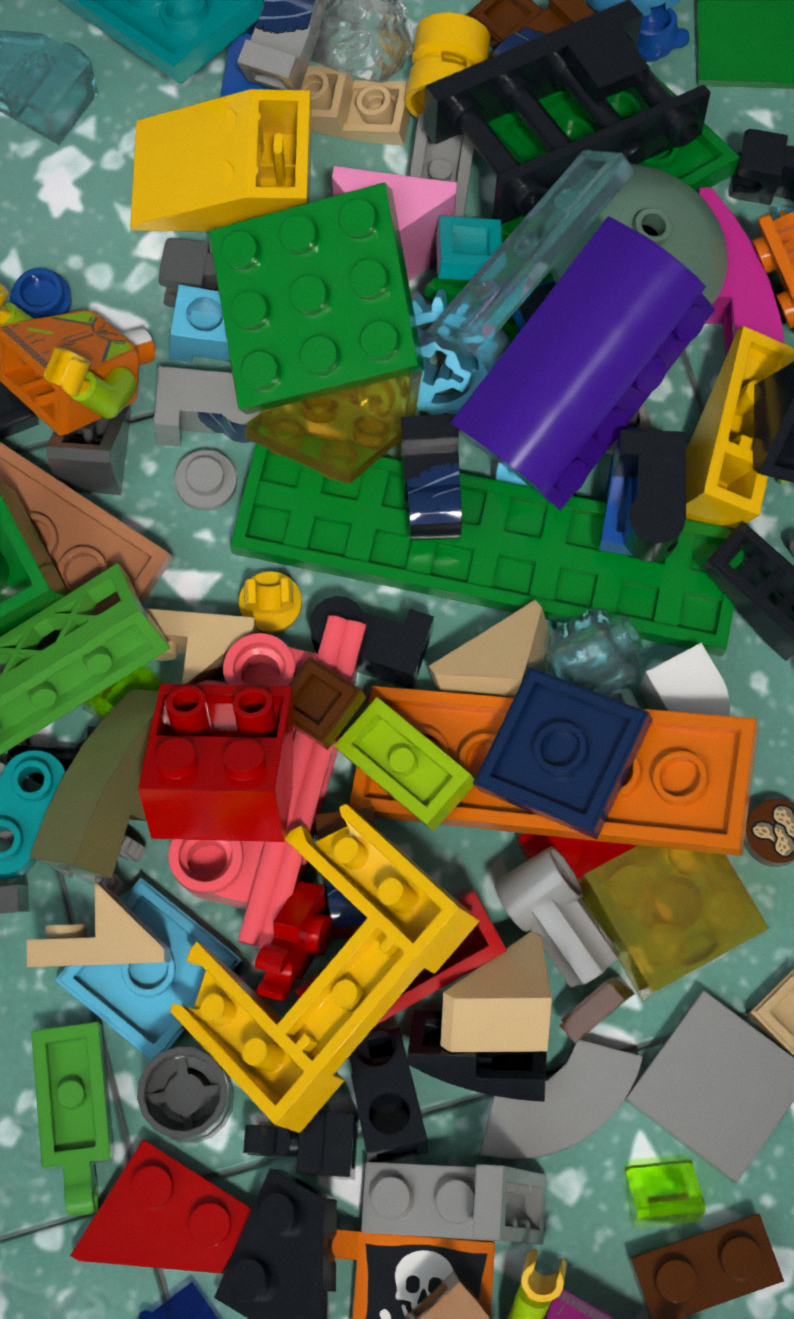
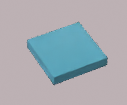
M140 878L122 899V902L171 949V962L66 966L55 981L152 1060L160 1052L174 1048L188 1031L170 1012L172 1003L194 1008L206 970L203 967L186 961L192 946L196 942L205 945L234 973L243 961L160 892Z

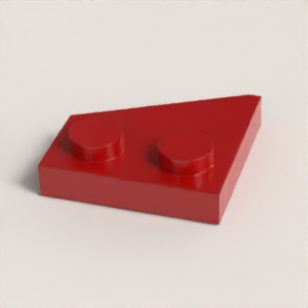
M143 1139L70 1256L83 1262L223 1274L230 1262L252 1208Z

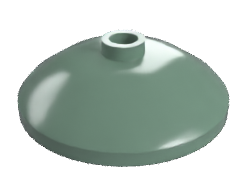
M619 164L594 170L578 179L566 190L551 215L546 235L547 260L555 283L563 276L605 219L610 216L643 234L685 265L706 286L702 294L713 305L721 292L727 274V245L723 230L713 210L692 187L679 178L657 168L636 164ZM642 225L653 229L658 236L648 235L643 230Z

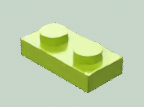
M378 697L374 699L334 745L344 757L433 832L474 786L473 782L475 779L468 771Z

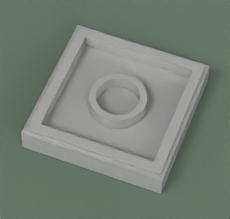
M702 991L632 1087L625 1101L729 1181L737 1183L794 1102V1057L707 992Z

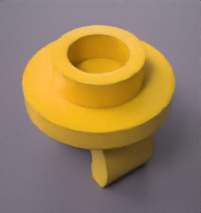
M272 571L259 573L247 579L239 595L241 616L255 617L257 631L260 633L276 634L283 632L297 621L301 613L302 599L300 590L291 578L282 573Z

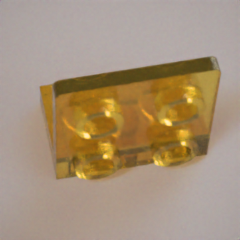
M422 372L264 410L246 424L245 438L268 448L274 454L286 456L308 466L329 479L350 484L400 442L401 417H414L416 415Z

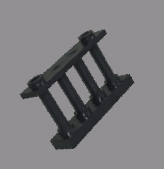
M631 0L621 2L425 86L424 131L435 145L457 135L465 134L497 175L492 218L501 220V225L520 216L535 214L543 206L560 199L573 183L594 170L611 165L638 164L674 147L686 146L696 137L702 135L711 94L704 84L673 97L649 69L646 82L633 88L650 108L623 119L606 98L595 102L563 59L568 43L616 24L621 27L637 49L643 14ZM567 90L598 127L599 131L572 142L538 100L558 91ZM510 112H516L549 153L520 165L487 122Z

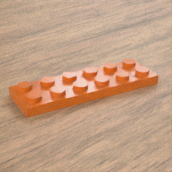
M372 686L368 706L378 697L468 771L475 779L514 698ZM642 709L650 713L653 721L597 839L478 791L475 786L452 810L441 825L742 856L759 725L756 718ZM356 767L349 802L350 807L354 810L374 807L375 818L421 822Z

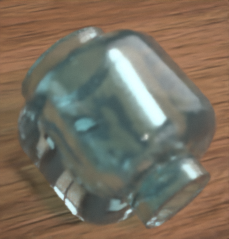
M592 607L552 632L548 639V653L544 656V666L546 672L550 675L607 696L636 677L640 668L637 651L643 647V642L637 628L628 617L621 615L616 618L605 609Z

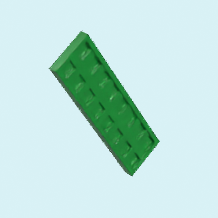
M259 431L230 544L232 554L512 613L536 600L542 606L546 620L567 624L578 617L572 625L587 628L591 624H596L603 629L600 630L598 627V631L684 649H690L702 643L708 654L723 656L727 649L734 604L704 570L702 565L734 529L686 519L684 529L679 535L677 547L672 554L662 561L647 562L639 560L635 556L599 550L606 508L605 502L572 496L560 511L545 501L531 487L460 473L461 538L410 541L408 515L404 506L401 460ZM742 549L729 563L737 572H739L742 566L744 555Z

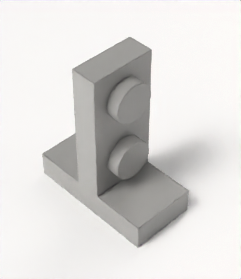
M366 1162L361 1232L543 1245L546 1174L500 1165L476 1164V1167Z

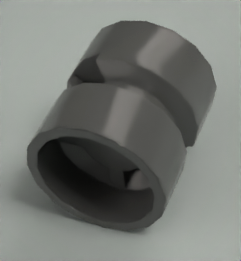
M174 1047L160 1052L146 1065L138 1082L137 1100L142 1116L154 1130L179 1143H199L212 1138L225 1127L233 1111L234 1092L228 1075L211 1055L194 1047Z

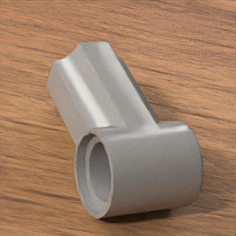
M548 847L494 882L497 896L507 914L521 930L525 932L531 930L542 937L545 952L571 988L580 984L585 985L595 979L618 959V949L581 898L583 896L581 885L568 862L556 848Z

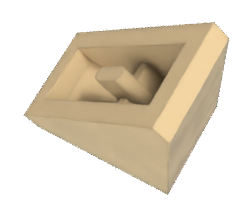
M536 600L532 601L429 665L428 667L437 691L515 698L529 667L547 673L554 646L542 606Z
M532 931L506 948V952L486 962L443 992L441 1046L450 1052L548 1051L552 994L541 936Z

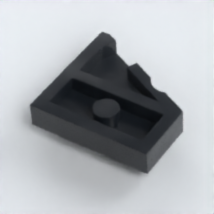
M270 1168L214 1298L248 1319H327L328 1292H336V1261L332 1254V1242L337 1234V1200L284 1170Z

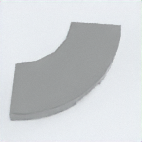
M579 1040L574 1044L566 1064L546 1081L545 1102L493 1097L479 1155L506 1160L533 1159L557 1153L581 1142L606 1123L622 1105L635 1082L643 1057Z

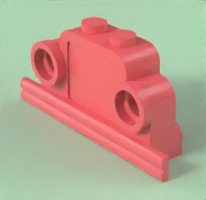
M328 616L318 654L288 647L282 640L269 634L255 633L244 636L230 647L225 656L223 673L226 683L206 680L198 684L288 686L308 658L312 657L356 686V663L366 625L338 616ZM293 728V790L286 836L291 830L303 826L309 830L314 841L316 834L315 814H321L338 753L334 745L342 737L344 729L330 748L326 750ZM172 839L168 854L169 865L174 877L192 895L246 910L238 942L262 948L263 945L272 942L274 938L273 922L287 899L293 894L298 882H303L308 863L286 840L285 842Z

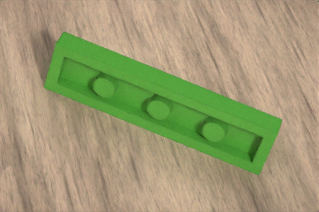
M119 563L0 637V664H6L0 676V755L171 649L164 633L142 607L127 573ZM117 591L121 601L99 615H91L97 603ZM54 630H61L56 642L42 651L36 650L43 637Z

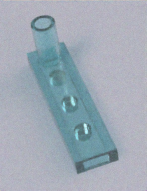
M583 150L427 329L429 335L441 349L474 356L487 373L491 370L512 342L501 327L635 173L623 153Z

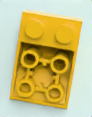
M249 89L137 120L130 219L131 230L209 232L212 229L310 203L313 131L310 90Z

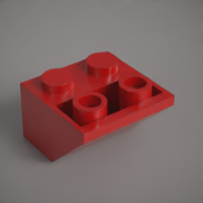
M160 684L138 785V792L151 839L285 842L293 790L292 686Z

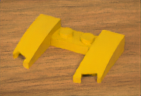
M347 804L339 807L341 817L346 821L347 827L314 842L309 830L299 826L291 830L285 837V840L360 910L367 919L286 1015L282 1018L210 949L199 942L192 946L186 960L206 970L194 1008L172 1003L170 1012L275 1125L297 1133H301L345 1081L336 1071L419 973L425 968L435 974L480 922L404 852Z

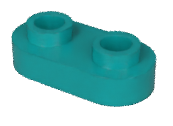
M31 750L18 754L8 762L0 776V832L9 831L14 835L12 846L7 851L0 852V879H13L22 876L37 861L29 858L47 808L62 777L66 773L59 760L47 752ZM31 773L43 774L44 784L38 791L26 792L23 790L22 784L26 776Z

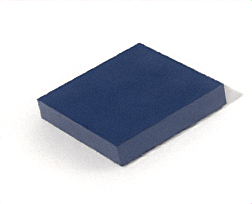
M529 667L473 784L478 791L597 839L653 719L647 711Z

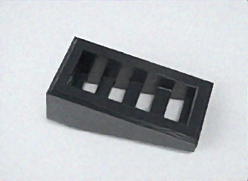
M741 521L702 567L763 640L780 657L787 661L794 655V621L786 615L790 608L794 611V566L744 521ZM742 549L750 559L737 572L729 563ZM759 569L766 579L756 589L748 580ZM774 588L782 597L776 605L766 598Z

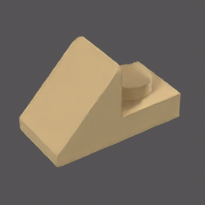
M144 608L164 633L171 648L153 660L171 661L176 659L177 654H185L182 684H198L206 680L217 681L224 675V659L230 647L242 637L258 633L255 617Z
M95 882L94 888L95 937L86 938V924L45 926V939L27 940V967L171 962V949L106 885Z

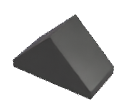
M131 404L124 407L115 418H101L63 436H59L54 431L46 446L47 460L54 477L76 492L121 495Z

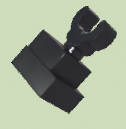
M327 1112V1114H316L301 1133L281 1127L245 1125L243 1153L254 1156L297 1157L296 1173L324 1176L329 1179L355 1180L359 1118L354 1113Z

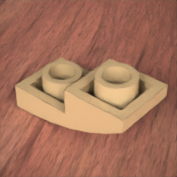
M308 66L300 90H310L313 132L361 142L390 145L405 144L411 114L405 106L408 82L353 80L348 67Z

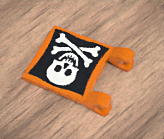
M337 1230V1234L332 1242L333 1257L356 1260L351 1319H403L453 1271L473 1292L491 1319L495 1243Z

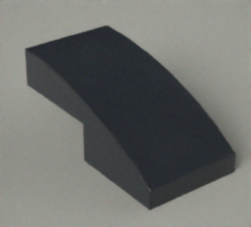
M414 1010L407 1053L408 1065L431 1077L471 1091L510 1099L545 1102L547 1051L450 1052L441 1046L442 1011Z

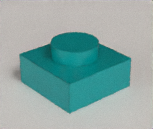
M439 215L436 231L438 279L499 283L503 269L501 220Z

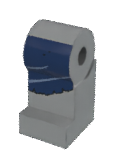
M327 0L264 1V6L251 40H245L237 61L247 81L275 90L301 89L321 31L319 28L325 13Z
M159 366L153 423L157 445L181 447L182 431L224 433L231 440L240 443L254 442L258 438L259 431L265 433L268 431L271 422V409L248 415L238 409L233 373Z

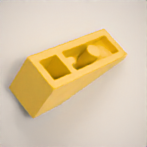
M745 326L737 330L686 450L687 520L735 529L741 521L748 523L760 516L768 476L758 474L753 469L754 385L794 361L793 347Z

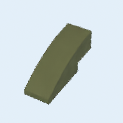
M131 689L107 713L87 738L59 783L43 817L29 858L67 872L112 879L129 819L146 821L138 792V785L159 691Z

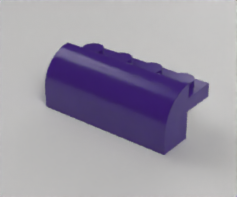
M608 216L450 423L483 452L515 473L545 501L561 511L572 495L582 487L589 473L612 443L618 439L620 429L625 430L626 425L652 391L662 383L665 374L689 343L698 336L705 322L715 311L712 304L702 294L706 286L685 265L661 246L636 230Z

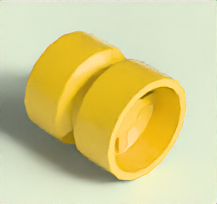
M451 12L435 13L423 18L416 28L412 53V63L414 65L410 68L405 97V106L412 115L418 118L419 113H424L426 85L488 59L491 35L486 26L472 17Z

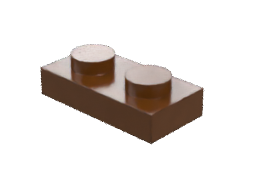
M753 1214L628 1258L649 1319H680L784 1282L760 1214Z

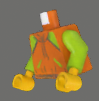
M0 284V381L59 436L69 434L101 418H115L124 407L135 401L138 389V367L152 363L155 359V346L146 329L138 328L120 333L95 311L89 310L43 318H32L14 304H4L9 292Z

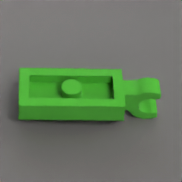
M99 1022L31 1031L42 1168L45 1170L63 1168L66 1215L72 1214V1217L96 1214L100 1209L94 1164L114 1161L102 1025Z

